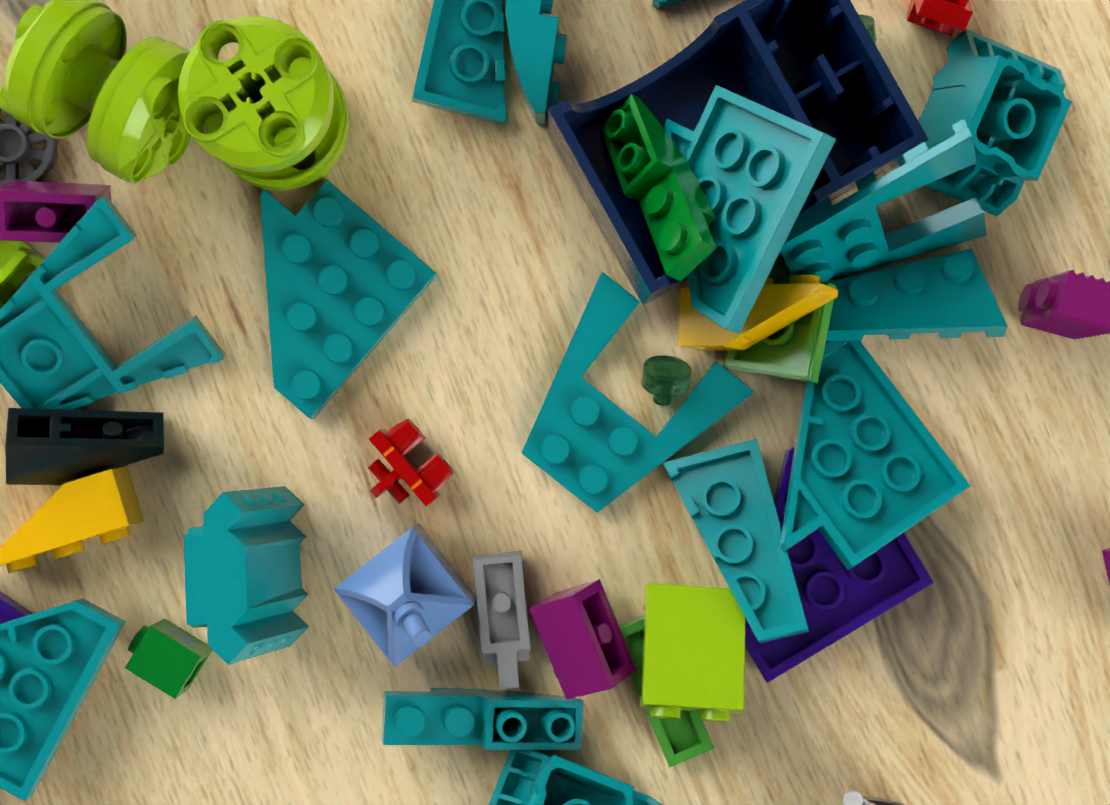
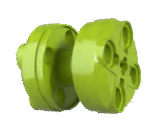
M51 0L43 6L35 4L23 14L18 23L15 35L16 41L7 62L5 83L0 91V108L3 111L12 115L18 122L34 131L55 139L69 137L89 122L87 130V150L89 156L93 161L100 164L104 170L126 182L139 183L143 179L158 174L167 165H175L181 159L189 145L191 135L183 123L178 100V84L182 66L190 51L174 42L165 41L159 37H149L136 44L125 54L127 44L125 23L121 16L98 0Z
M261 16L240 17L229 21H215L208 24L201 31L197 43L185 59L178 84L179 107L188 133L203 149L217 160L223 162L241 179L254 186L267 190L286 191L321 182L327 177L329 170L336 164L344 151L349 136L350 114L343 90L328 70L315 45L303 33L280 20ZM238 43V51L232 59L218 61L219 51L224 45ZM204 123L206 124V129H207V133H208V134H204V131H203V125H204ZM315 150L316 158L309 168H295L296 163L302 161Z

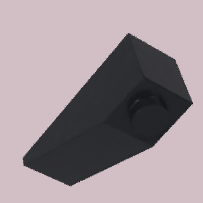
M9 408L5 442L6 484L61 485L109 469H115L164 454L163 412Z

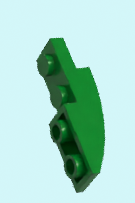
M631 94L617 110L610 114L600 129L624 195L640 203L666 275L682 281L717 248L708 228V225L716 217L698 180L670 136L641 99Z

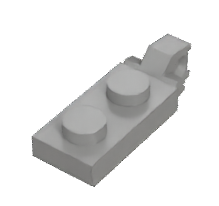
M522 551L474 555L473 567L481 652L485 654L486 665H498L500 690L519 688L518 661L530 660L529 650L531 649Z

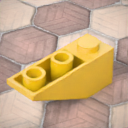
M791 275L789 276V284H773V278L767 277L740 333L724 329L693 309L689 287L680 288L678 346L696 350H745L837 298L838 289L820 284V276Z
M128 467L109 469L64 483L0 547V566L6 565L9 574L39 565L36 556L49 551H53L54 558L58 559L84 551L82 541L99 536L102 545L131 536L129 527L143 523L144 519Z

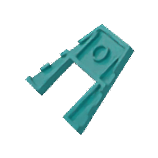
M963 119L952 125L955 135L931 149L928 148L924 141L902 154L906 163L883 177L877 179L874 172L856 181L858 191L835 205H832L830 198H827L798 215L781 249V254L791 275L820 276L821 282H827L987 235L984 212L976 197L884 235L876 208L879 204L976 164L973 136L965 120Z
M106 194L94 203L57 247L0 309V383L21 408L73 410L91 404L96 399L117 392L122 394L137 389L139 385L163 377L168 379L186 373L188 369L209 362L214 364L224 358L225 353L196 315L116 366L57 291L58 287L136 237L134 231Z
M603 272L598 278L522 450L524 456L597 513L754 392L716 361L655 436L582 379L583 374L640 303L638 299Z

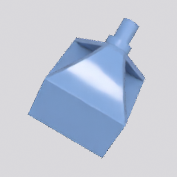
M419 523L411 527L334 588L394 667L421 646L427 644L431 638L470 609L476 601L474 593Z

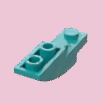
M506 0V20L510 53L516 79L536 124L545 125L548 109L558 104L560 82L552 81L554 63H564L567 35L559 34V17L542 15V13L551 14L553 0Z
M430 688V692L384 691L381 741L383 745H482L484 750H581L584 701L580 698L566 700L565 696L484 689Z

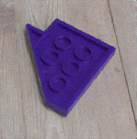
M793 446L785 451L773 500L781 530L793 461ZM817 529L787 550L809 632L759 643L745 617V648L762 677L768 683L934 582L904 532L859 564L847 570Z

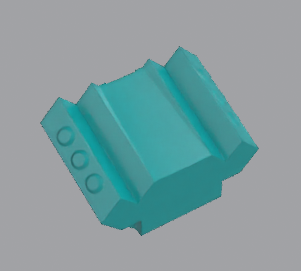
M965 29L946 47L949 62L933 76L932 92L918 121L929 139L925 143L931 149L955 135L952 125L964 119L973 136L976 164L925 186L962 202L976 197L983 211L997 217L1018 198L1024 181H1038L1072 101L1064 96L1063 91L1066 84L1060 69ZM905 159L899 162V166L906 163Z
M285 486L222 492L203 513L204 524L198 527H190L187 534L184 535L187 625H190L192 628L207 627L208 646L228 665L290 647L309 628L294 612V609L309 595L302 588L300 543L307 536L290 522L305 504Z
M534 750L509 751L489 805L663 804L648 795L635 791L634 786L556 755L549 757Z

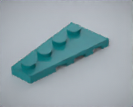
M434 0L411 102L505 125L504 12H502V0Z
M972 248L830 282L837 286L838 297L833 302L826 341L862 340L864 335H888L889 340L910 339L911 334L939 333L940 338H961L963 332H985L986 337H1004L1008 327Z
M757 438L664 462L665 469L758 642L763 643L809 632L787 550L784 552L780 547L782 530Z

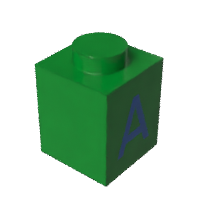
M163 619L150 627L144 625L137 632L128 647V651L133 653L125 669L176 699L190 688L211 654L212 649L208 644L167 619Z

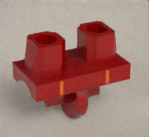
M411 419L398 423L388 431L380 429L369 438L370 442L394 469L390 472L380 459L373 462L368 469L379 482L370 490V493L376 499L388 491L395 501L400 504L410 496L398 482L402 478L421 502L428 506L441 495L438 490L447 483L455 471L439 453H436L420 468L417 467L407 454L426 437Z

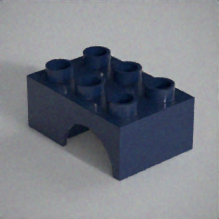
M745 0L714 17L707 29L691 44L634 82L592 101L570 104L566 99L548 109L549 139L643 306L687 282L688 276L679 281L666 275L640 203L624 195L600 129L610 114L617 110L631 94L641 99L663 128L666 120L669 119L694 131L715 86L718 85L835 138L836 141L799 215L827 198L833 201L856 188L855 182L866 175L874 172L877 176L894 167L904 159L902 154L929 140L850 0Z

